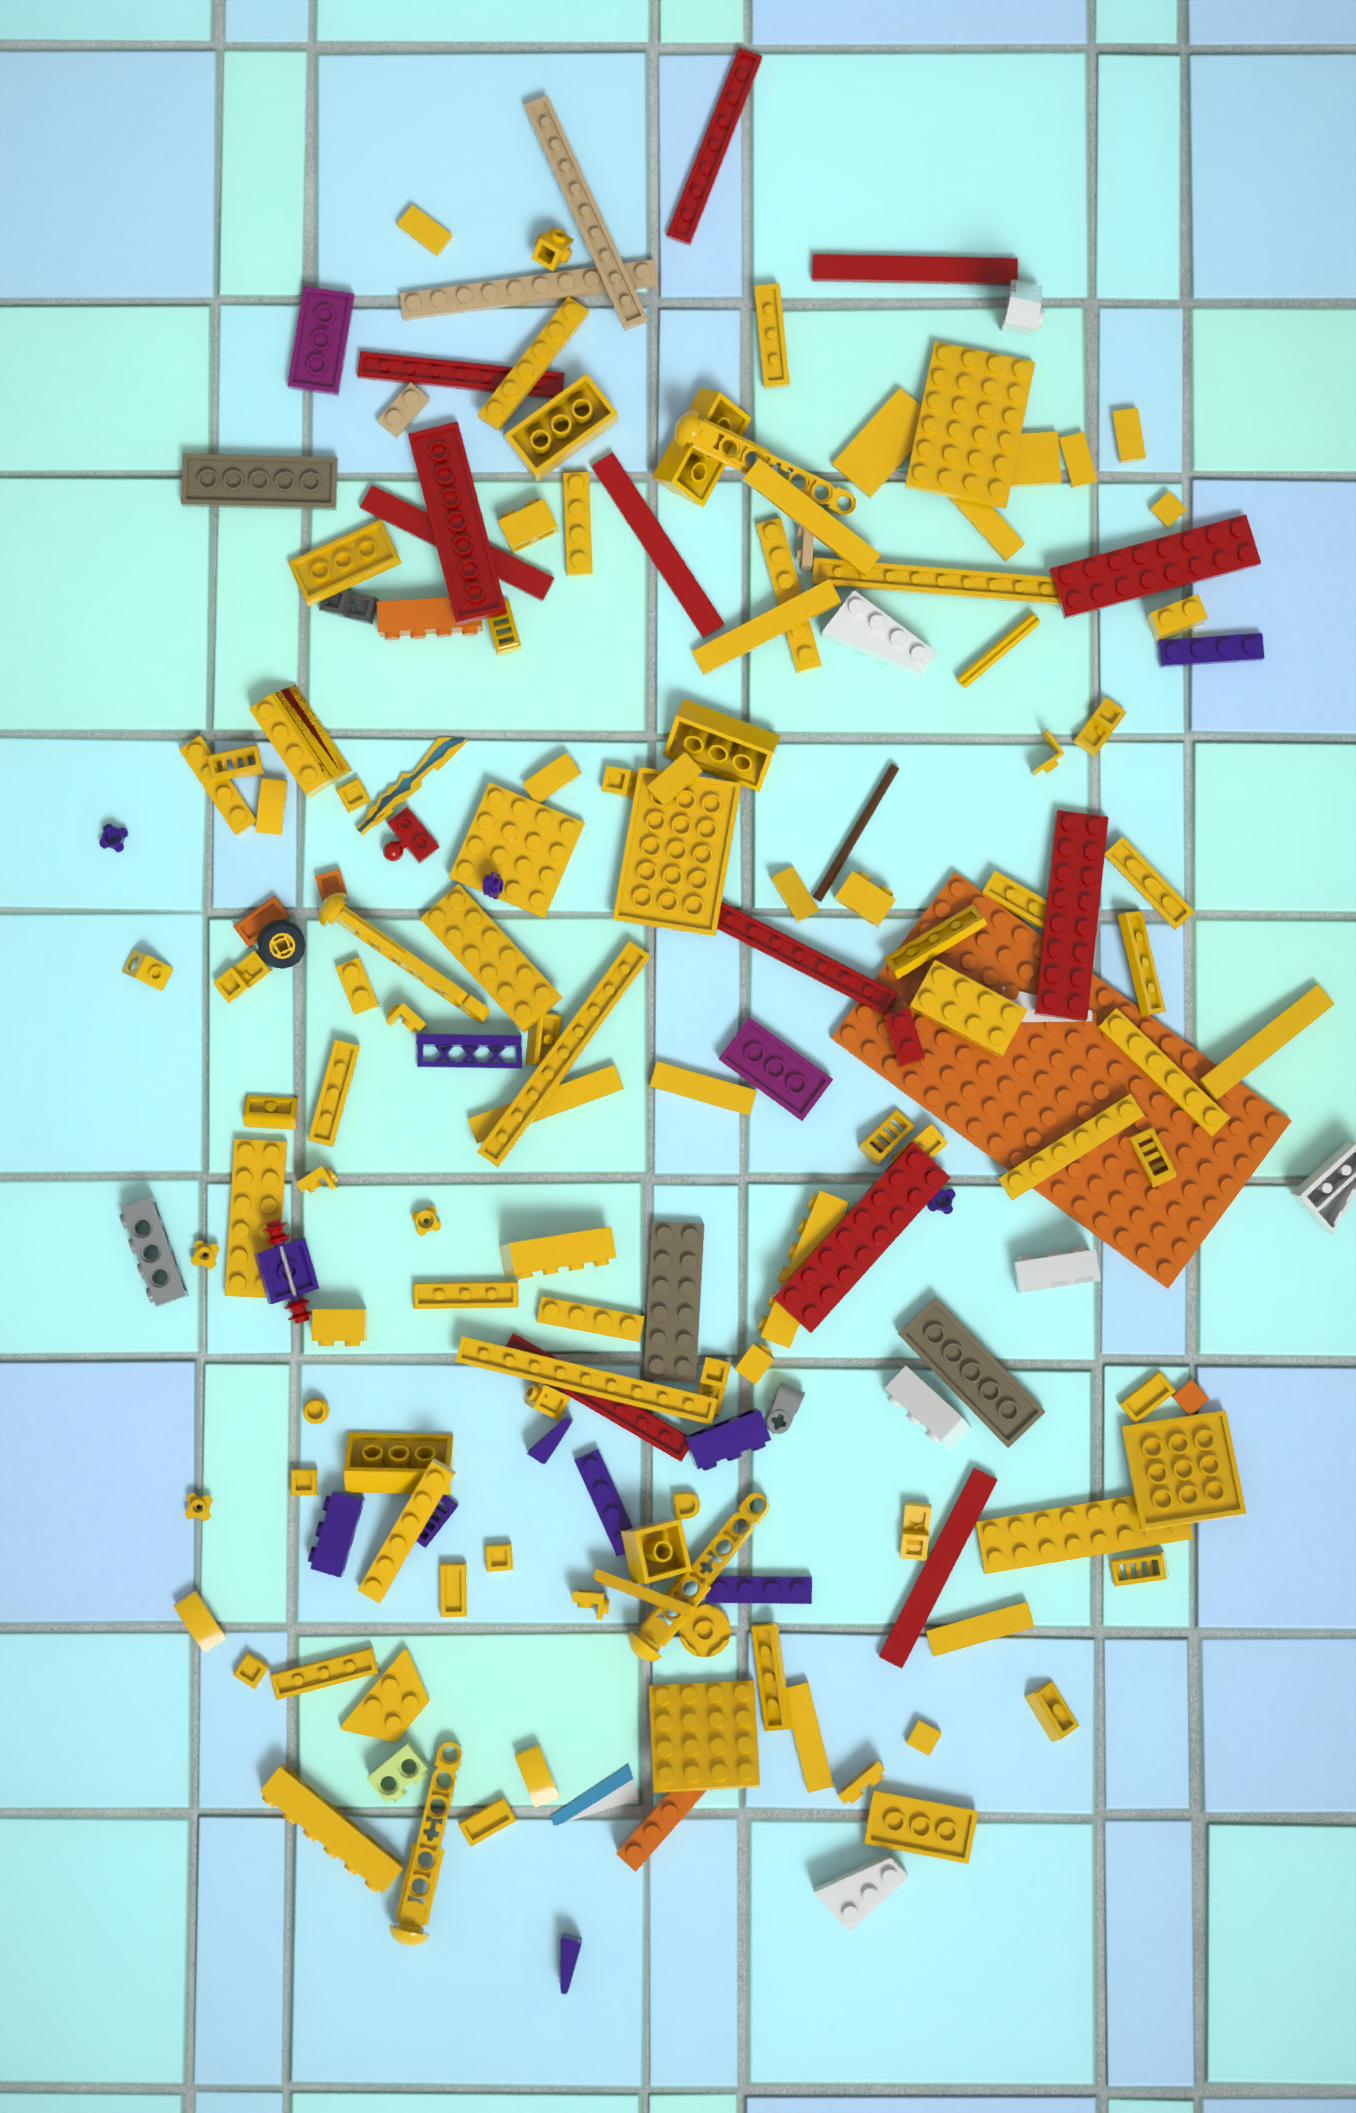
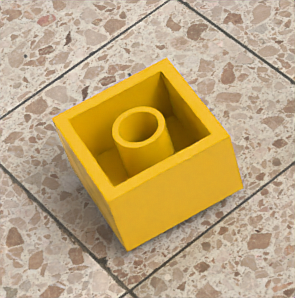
M664 1519L621 1531L630 1577L633 1583L647 1584L692 1571L681 1519Z

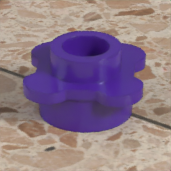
M106 824L103 827L102 839H100L99 845L103 849L112 848L116 852H122L125 848L123 843L128 836V830L124 827L119 829L113 827L112 824ZM116 836V840H112L111 837Z
M492 872L491 875H485L482 886L484 895L498 899L499 894L503 891V879L500 874Z
M940 1189L927 1204L928 1209L932 1212L938 1210L943 1211L944 1214H950L953 1211L952 1201L956 1196L953 1189ZM940 1198L944 1199L943 1203L939 1202Z

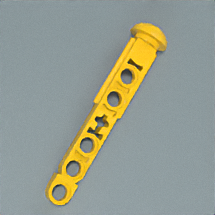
M686 411L678 419L674 430V437L676 443L681 448L686 443L691 444V448L744 474H747L752 467L745 461L746 454L753 452L770 467L777 464L778 471L784 474L790 470L791 472L787 475L786 480L791 484L794 475H801L805 483L799 490L819 506H826V510L839 516L849 515L855 510L856 499L850 492L838 486L834 488L831 483L770 454V450L705 418L703 420L699 419V411ZM718 436H720L721 439L717 443L716 449H714L713 446L716 444ZM725 441H731L735 445L733 455H726L723 452L722 445ZM817 486L826 488L827 497L824 500L816 498L814 491ZM840 497H846L850 501V508L847 511L839 509L837 502Z
M337 892L329 895L322 902L318 918L323 927L328 923L331 925L335 922L477 1022L483 1023L490 1014V1010L483 1003L467 994L459 986L346 907L348 903L345 901L347 894Z
M752 1493L746 1497L738 1507L740 1511L730 1517L691 1566L692 1571L681 1574L666 1593V1596L690 1604L694 1608L699 1605L711 1590L710 1585L752 1534L755 1523L759 1525L769 1512L770 1504L764 1495ZM754 1499H762L764 1502V1507L760 1512H752L750 1509V1504ZM740 1519L746 1520L747 1529L742 1533H736L734 1531L735 1522ZM722 1540H728L731 1544L730 1550L725 1554H720L717 1550V1545ZM712 1552L722 1559L720 1563L715 1559L711 1564L712 1572L706 1571L703 1574L704 1568L702 1565L704 1563L710 1564L714 1559L710 1556ZM691 1581L696 1582L698 1586L696 1593L691 1596L686 1595L684 1592L685 1585ZM656 1606L639 1627L641 1630L637 1634L630 1631L628 1642L632 1652L644 1661L653 1662L659 1660L662 1656L658 1651L662 1646L665 1647L688 1617L680 1614L669 1616L667 1609ZM662 1614L666 1619L672 1622L670 1625L665 1620L660 1618Z
M449 1741L443 1743L438 1750L435 1766H438V1768L432 1775L417 1843L413 1842L397 1908L395 1918L399 1919V1921H397L396 1925H389V1932L392 1938L405 1946L421 1945L427 1941L430 1935L424 1932L423 1925L428 1926L445 1852L441 1847L457 1782L456 1771L460 1769L463 1755L461 1746L456 1742ZM447 1746H453L457 1749L458 1756L454 1761H447L443 1757V1750ZM442 1772L448 1773L452 1779L451 1784L447 1788H442L437 1783V1777ZM434 1799H441L445 1802L443 1813L435 1814L431 1810V1803ZM428 1815L434 1819L443 1818L442 1824L436 1822L435 1831L439 1832V1836H435L432 1840H429V1835L425 1834V1829H430L433 1821H427ZM424 1851L431 1853L433 1856V1863L429 1867L421 1866L418 1861L419 1855ZM417 1878H422L427 1883V1889L422 1894L416 1893L412 1888L413 1881ZM409 1895L414 1898H424V1904L418 1900H409Z

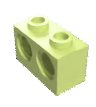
M409 1741L370 1773L366 1779L386 1803L391 1799L396 1802L407 1793L404 1789L411 1782L417 1785L427 1776L425 1771L429 1765ZM406 1759L414 1760L417 1764L416 1771L407 1772L403 1768V1761ZM386 1776L393 1777L396 1780V1787L394 1789H386L383 1786L382 1779Z

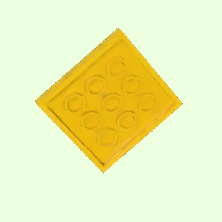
M489 782L451 870L449 879L483 893L482 886L485 875H491L492 872H496L503 879V891L499 894L498 900L545 919L585 823Z
M1226 1410L1121 1427L1141 1531L1247 1514Z
M755 1680L649 1685L654 1793L760 1788Z

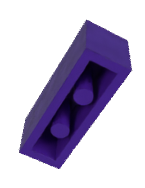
M757 1408L683 1437L694 1466L697 1469L702 1468L703 1471L716 1467L718 1465L717 1462L725 1458L727 1461L737 1459L742 1456L741 1452L750 1448L751 1451L762 1449L766 1446L765 1442L771 1440L762 1413Z
M333 1491L331 1496H326L322 1509L326 1511L324 1522L319 1521L315 1536L319 1537L316 1547L312 1546L308 1557V1562L312 1563L310 1569L340 1578L344 1575L365 1499Z

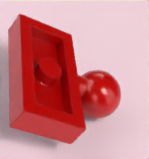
M408 807L387 822V826L399 839L397 842L389 841L384 845L383 856L388 861H398L403 855V850L406 848L418 864H421L440 849L437 842Z

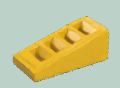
M509 599L504 600L507 614L487 618L497 656L522 650ZM504 618L509 619V622L494 626L493 621ZM511 627L512 631L496 634L497 630ZM514 637L513 641L499 644L498 640Z
M258 744L207 755L212 781L265 774ZM249 757H253L254 765L249 766ZM242 758L244 767L239 768L237 759ZM227 760H232L234 769H228ZM216 761L222 762L223 772H218Z
M896 1108L858 1148L877 1166L912 1131L915 1125ZM893 1119L904 1129L903 1132L891 1123ZM885 1127L897 1137L895 1140L884 1130ZM879 1135L885 1142L889 1144V1146L886 1147L876 1137ZM870 1143H872L881 1152V1154Z
M1153 1126L1129 1137L1153 1188L1176 1177V1171ZM1152 1138L1153 1142L1141 1148L1139 1147V1143ZM1154 1148H1157V1152L1150 1154L1146 1157L1144 1156L1143 1153H1146ZM1160 1157L1162 1158L1163 1161L1151 1167L1149 1166L1148 1163ZM1166 1167L1167 1171L1154 1176V1172Z
M1164 1551L1110 1560L1115 1587L1167 1580L1169 1577ZM1152 1560H1157L1159 1573H1154ZM1144 1561L1147 1564L1148 1575L1143 1573L1142 1562ZM1131 1563H1135L1138 1577H1133ZM1122 1564H1125L1126 1579H1122L1120 1568Z

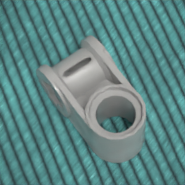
M783 1382L780 1383L766 1419V1426L770 1432L782 1434L789 1429L804 1398V1391ZM781 1415L783 1416L782 1421L785 1423V1426H780L776 1430L774 1428L775 1424L771 1420Z

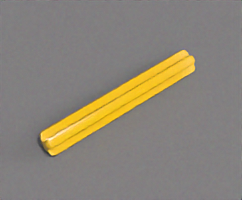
M1033 613L1029 614L964 670L956 679L960 686L967 688L1040 624L1038 617Z

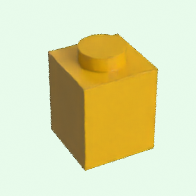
M761 1343L758 1346L752 1344L734 1370L756 1385L774 1360L770 1357L772 1351Z

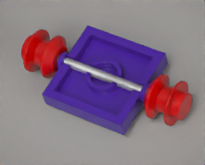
M275 1219L266 1222L267 1227L262 1229V1231L269 1233V1238L265 1242L272 1245L275 1244L274 1247L255 1253L254 1256L268 1304H274L286 1299L292 1300L284 1308L291 1310L292 1315L288 1320H294V1324L310 1320L309 1315L312 1314V1311H308L306 1308L310 1300L301 1298L300 1295L319 1289L305 1238L285 1243L284 1241H287L291 1236V1233H285L283 1228L288 1223H282L281 1219Z

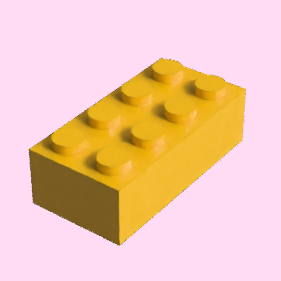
M586 373L504 434L507 445L537 483L618 423L619 418L617 411Z
M936 960L932 963L909 1006L913 1012L998 1058L1004 1055L1027 1012V1009Z

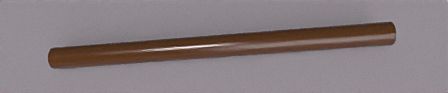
M890 764L814 893L813 898L822 902L898 773L899 768Z

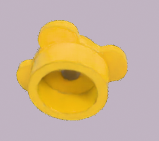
M429 1206L421 1212H413L412 1220L416 1223L417 1234L424 1236L429 1231H438L441 1228V1222L436 1217L437 1210L435 1207ZM424 1219H429V1222L424 1223Z
M203 1241L195 1242V1253L191 1257V1263L194 1266L204 1265L208 1269H213L217 1264L215 1260L217 1253L220 1251L217 1244H204ZM204 1252L208 1254L207 1257H203Z
M195 1493L189 1494L187 1496L188 1509L185 1511V1516L188 1519L201 1518L202 1521L209 1520L211 1517L209 1511L213 1503L212 1497L210 1495H205L204 1497L197 1496ZM197 1505H201L200 1510L196 1508Z

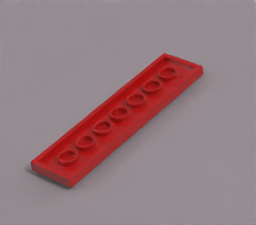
M458 421L408 433L456 625L459 626L507 614Z
M1245 514L1052 567L1049 572L1063 618L1067 619L1259 566L1261 560L1247 515Z
M1062 810L1056 811L1034 1015L1087 1021L1109 819L1107 816Z
M910 1142L771 1298L804 1329L812 1333L951 1177L914 1142Z

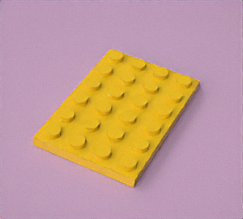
M934 341L905 488L1006 509L1035 362Z
M639 767L613 921L716 937L742 783L698 776L664 807L647 789V786L663 771Z

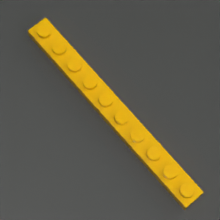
M814 557L812 585H818L830 579L834 587L1059 605L1052 579L1047 576L875 563L867 575L863 576L844 560Z
M629 941L477 1150L479 1155L499 1168L648 963L651 955Z
M461 1336L455 1362L712 1425L718 1401L716 1398Z

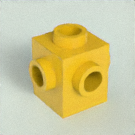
M552 226L546 233L541 232L534 244L536 248L531 259L553 272L562 263L566 264L573 253V250L570 248L574 239L567 236L563 230Z

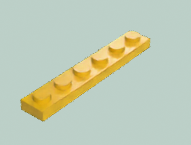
M568 296L477 414L478 418L499 432L589 316V310Z
M781 518L756 524L778 606L802 593ZM810 620L786 632L797 674L822 667Z
M1117 1008L1097 1027L1210 1137L1230 1119L1209 1096Z
M1129 1094L998 1178V1181L1011 1201H1013L1145 1115L1132 1095Z
M433 1458L357 1591L377 1603H381L457 1471Z

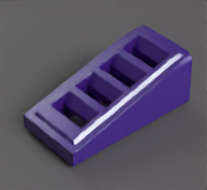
M570 1417L564 1418L529 1449L526 1454L538 1462L546 1464L573 1423V1419Z
M443 1495L440 1502L450 1509L445 1512L439 1506H436L434 1511L443 1518L439 1521L431 1515L429 1521L435 1524L436 1527L432 1529L426 1524L423 1530L429 1536L426 1538L420 1534L416 1541L424 1548L430 1544L459 1506L447 1495Z
M562 1933L560 1939L561 1994L565 1995L566 1993L568 1994L583 1941L580 1937Z

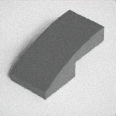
M346 589L322 600L319 610L354 621L373 624L377 610L376 601H379V599L353 593Z

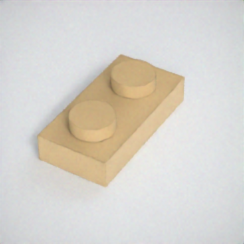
M410 382L377 419V423L397 439L431 402L430 398Z
M798 525V538H803L802 548L797 547V563H802L801 571H812L814 536Z

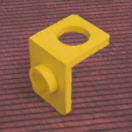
M1048 729L1042 736L1055 753V756L1032 772L1034 777L1042 771H1045L1046 774L1059 766L1057 761L1065 754Z
M133 949L122 972L159 991H163L173 972V968L145 953ZM138 958L136 966L131 970L133 961Z

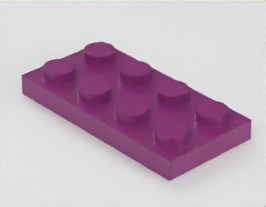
M303 286L287 384L289 389L339 396L354 308V293Z
M750 1017L718 1058L719 1061L800 1121L804 1120L833 1081L830 1076Z

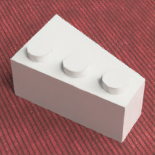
M1347 1141L1291 1193L1324 1232L1332 1235L1337 1230L1336 1226L1343 1214L1347 1212L1349 1203L1356 1192V1142Z
M1086 1246L1070 1248L1071 1253L1060 1255V1250L1044 1252L1045 1257L1034 1259V1254L1018 1256L1019 1261L1013 1262L1017 1292L1025 1293L1101 1281L1096 1249L1086 1251Z
M906 1365L884 1388L890 1394L887 1399L897 1409L903 1406L908 1411L905 1416L916 1426L921 1423L927 1429L925 1434L935 1444L940 1441L949 1451L971 1429L961 1415Z
M888 1853L859 1866V1868L813 1887V1892L841 1924L851 1932L909 1877L907 1872Z

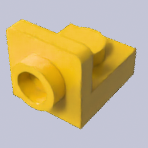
M404 1003L400 1006L394 1005L386 1014L388 1017L386 1023L390 1027L402 1016L405 1018L402 1023L412 1033L416 1029L422 1033L428 1027Z
M320 1166L298 1181L296 1185L301 1192L308 1190L309 1193H312L323 1185L321 1180L325 1179L329 1187L334 1191L338 1188L336 1182L339 1179L331 1168L326 1170L324 1166Z
M535 1381L528 1388L524 1403L559 1421L571 1397Z
M573 1589L572 1602H577V1607L593 1608V1604H598L597 1620L602 1621L603 1614L608 1615L610 1599L605 1598V1592Z

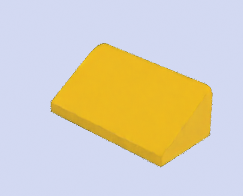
M793 866L770 878L796 923L819 911V908Z
M546 1013L528 1029L525 1064L538 1066L541 1064L560 1037L562 1015Z
M246 1095L243 1113L245 1127L296 1130L298 1098Z
M1052 1680L1025 1696L1027 1703L1051 1742L1063 1739L1079 1727L1078 1722Z

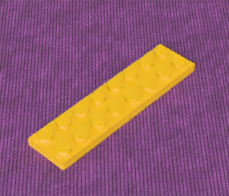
M1134 1494L976 1522L984 1574L1193 1539L1191 1524L1141 1531Z

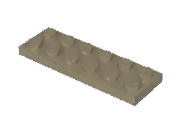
M183 453L182 506L337 510L338 457Z
M652 1221L643 1379L696 1382L704 1224Z
M936 1297L898 1333L911 1349L1007 1448L1046 1412Z

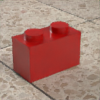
M910 1008L885 1015L883 1021L898 1068L924 1061L925 1055Z

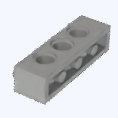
M148 1197L121 1207L122 1214L119 1217L123 1228L129 1229L131 1238L128 1239L132 1253H137L140 1260L137 1268L141 1278L146 1277L149 1288H146V1294L150 1303L154 1302L155 1306L160 1307L189 1296L155 1198ZM146 1220L150 1224V1231L142 1236L138 1232V1225ZM151 1245H155L159 1250V1255L154 1260H150L146 1254L147 1249ZM159 1270H164L168 1275L167 1281L162 1285H159L155 1280V1275Z

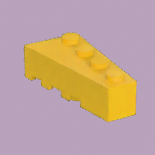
M611 1227L512 1242L499 1246L504 1277L517 1275L518 1279L533 1277V1272L543 1271V1275L559 1273L558 1268L568 1267L569 1271L584 1269V1264L591 1262L594 1263V1267L609 1265V1259L617 1258Z

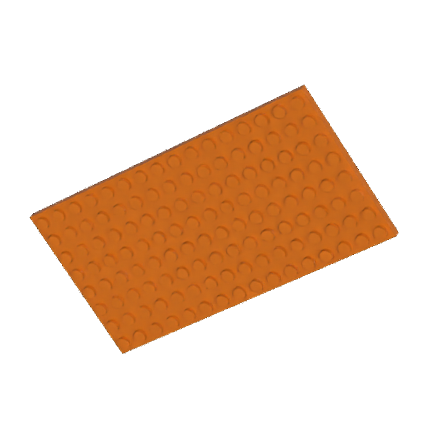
M955 872L898 949L972 904L984 917L987 925L897 979L886 964L875 978V981L898 992L887 1015L909 1008L934 960L1001 996L1004 994V997L1009 1000H1016L1019 996V991L1036 995L1042 936L997 902L981 894L982 891ZM1093 973L1089 1000L1092 1021L1021 1022L1001 1058L910 1010L925 1059L924 1061L898 1068L883 1021L884 1015L857 1002L833 1034L831 1040L1008 1171L1131 1094L1145 1115L1144 1117L1032 1189L1166 1289L1171 1286L1292 1121L1240 1082L1215 1101L1199 1080L1217 1065L1150 1015L1141 1017L1139 1007ZM1116 1008L1230 1117L1212 1137L1097 1028ZM1152 1126L1176 1171L1175 1178L1154 1188L1129 1140V1137ZM1150 1138L1139 1143L1138 1145L1141 1148L1153 1142L1152 1138ZM1154 1148L1143 1154L1146 1157L1150 1154L1157 1152L1158 1150L1157 1148ZM1160 1157L1148 1164L1151 1167L1163 1160ZM1165 1167L1159 1171L1154 1172L1153 1174L1154 1176H1156L1164 1171H1167V1169Z

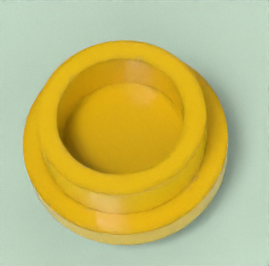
M320 1398L308 1400L303 1407L304 1418L311 1424L323 1423L329 1416L328 1404Z

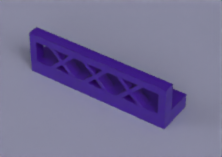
M417 1034V1067L522 1069V1036ZM424 1047H435L441 1053L434 1062L423 1061ZM439 1047L448 1048L443 1052ZM454 1047H461L468 1054L460 1062H453L446 1055ZM465 1047L475 1048L471 1052H469ZM480 1047H487L493 1053V1056L487 1062H479L473 1056ZM492 1048L500 1049L497 1052H495ZM506 1048H517V1063H505L498 1055ZM443 1057H445L449 1062H439V1061H440ZM471 1057L475 1062L466 1061ZM495 1058H497L501 1063H491V1062H492Z

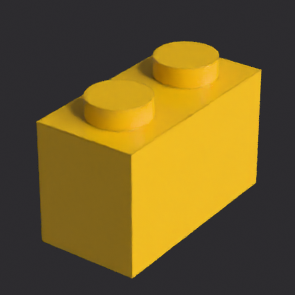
M533 499L524 505L525 508L517 512L510 510L501 515L502 519L498 520V524L512 554L559 532L558 525L545 499L540 501Z
M1199 594L1150 612L1146 620L1155 642L1204 624L1208 616Z
M852 871L834 900L878 928L896 901L892 897L894 893L882 885L878 888L872 884V878L862 871L858 873Z
M312 1309V1341H318V1346H334V1341H345V1346H360L361 1341H367V1309Z

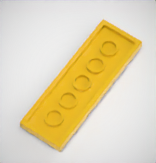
M459 884L420 918L524 1033L563 998Z
M234 1139L224 1296L266 1298L254 1254L273 1248L275 1245L265 1242L269 1238V1233L262 1231L263 1228L267 1227L266 1222L281 1219L283 1223L288 1142Z

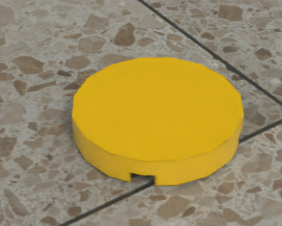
M702 1604L696 1607L697 1613L695 1618H687L679 1628V1637L684 1648L692 1655L703 1658L713 1657L722 1652L729 1643L731 1635L730 1621L718 1607Z

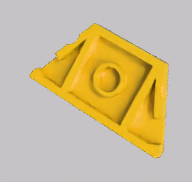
M406 1647L344 1721L340 1729L396 1743L430 1702L427 1691L421 1682V1677Z

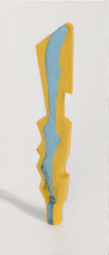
M438 737L412 774L402 773L397 785L388 787V791L379 796L377 804L369 808L367 818L356 830L364 836L373 826H378L393 814V809L398 804L406 801L422 787L421 780L433 768L438 772L467 743L466 738Z

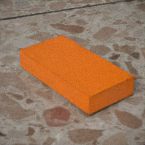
M274 895L233 927L250 948L258 942L259 933L265 925L275 920H288L291 916Z

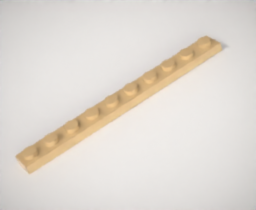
M548 95L524 104L526 114L624 332L648 322V317Z
M654 259L623 263L635 290L657 287ZM596 267L405 292L400 293L403 320L408 321L565 300L568 296L570 298L602 295L607 294Z

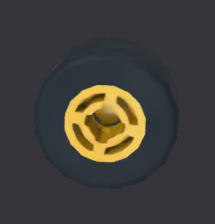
M281 919L271 921L265 925L259 933L257 942L259 953L264 961L272 967L281 969L292 967L298 963L304 955L306 946L303 933L298 926L290 921Z

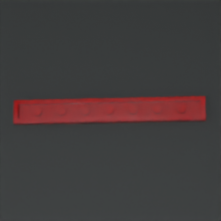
M738 48L666 234L667 238L691 246L763 56Z
M849 254L812 255V282L1010 286L1012 279L1018 280V258Z
M360 351L357 377L359 379L406 384L411 382L415 385L494 393L513 367ZM545 371L527 396L553 399L563 391L565 374L563 372Z
M612 452L593 464L591 468L702 639L724 626L725 623L614 453Z
M371 485L360 505L361 510L436 547L428 513ZM490 545L499 580L543 602L555 578Z
M722 902L717 930L884 1016L887 1015L898 992Z
M515 1333L512 1334L506 1344V1347L557 1359ZM553 1386L682 1462L688 1452L683 1438L687 1434L641 1407Z
M973 1468L878 1657L901 1669L903 1668L998 1479Z

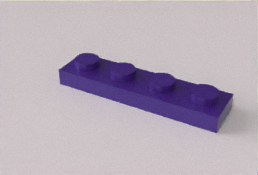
M1263 633L1158 641L1160 668L1261 661L1265 659Z
M597 1449L574 1461L618 1557L625 1554L621 1531L631 1529L633 1526L601 1453Z
M717 1576L710 1585L711 1590L706 1595V1603L812 1604V1577Z

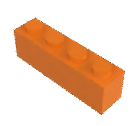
M449 597L376 601L378 633L380 637H385V640L388 641L399 640L400 636H410L411 639L426 638L427 634H436V637L445 638L451 637L452 633L461 632L463 636L478 635V631H483V620L457 626Z
M707 1790L666 1792L617 1848L616 1855L636 1872Z

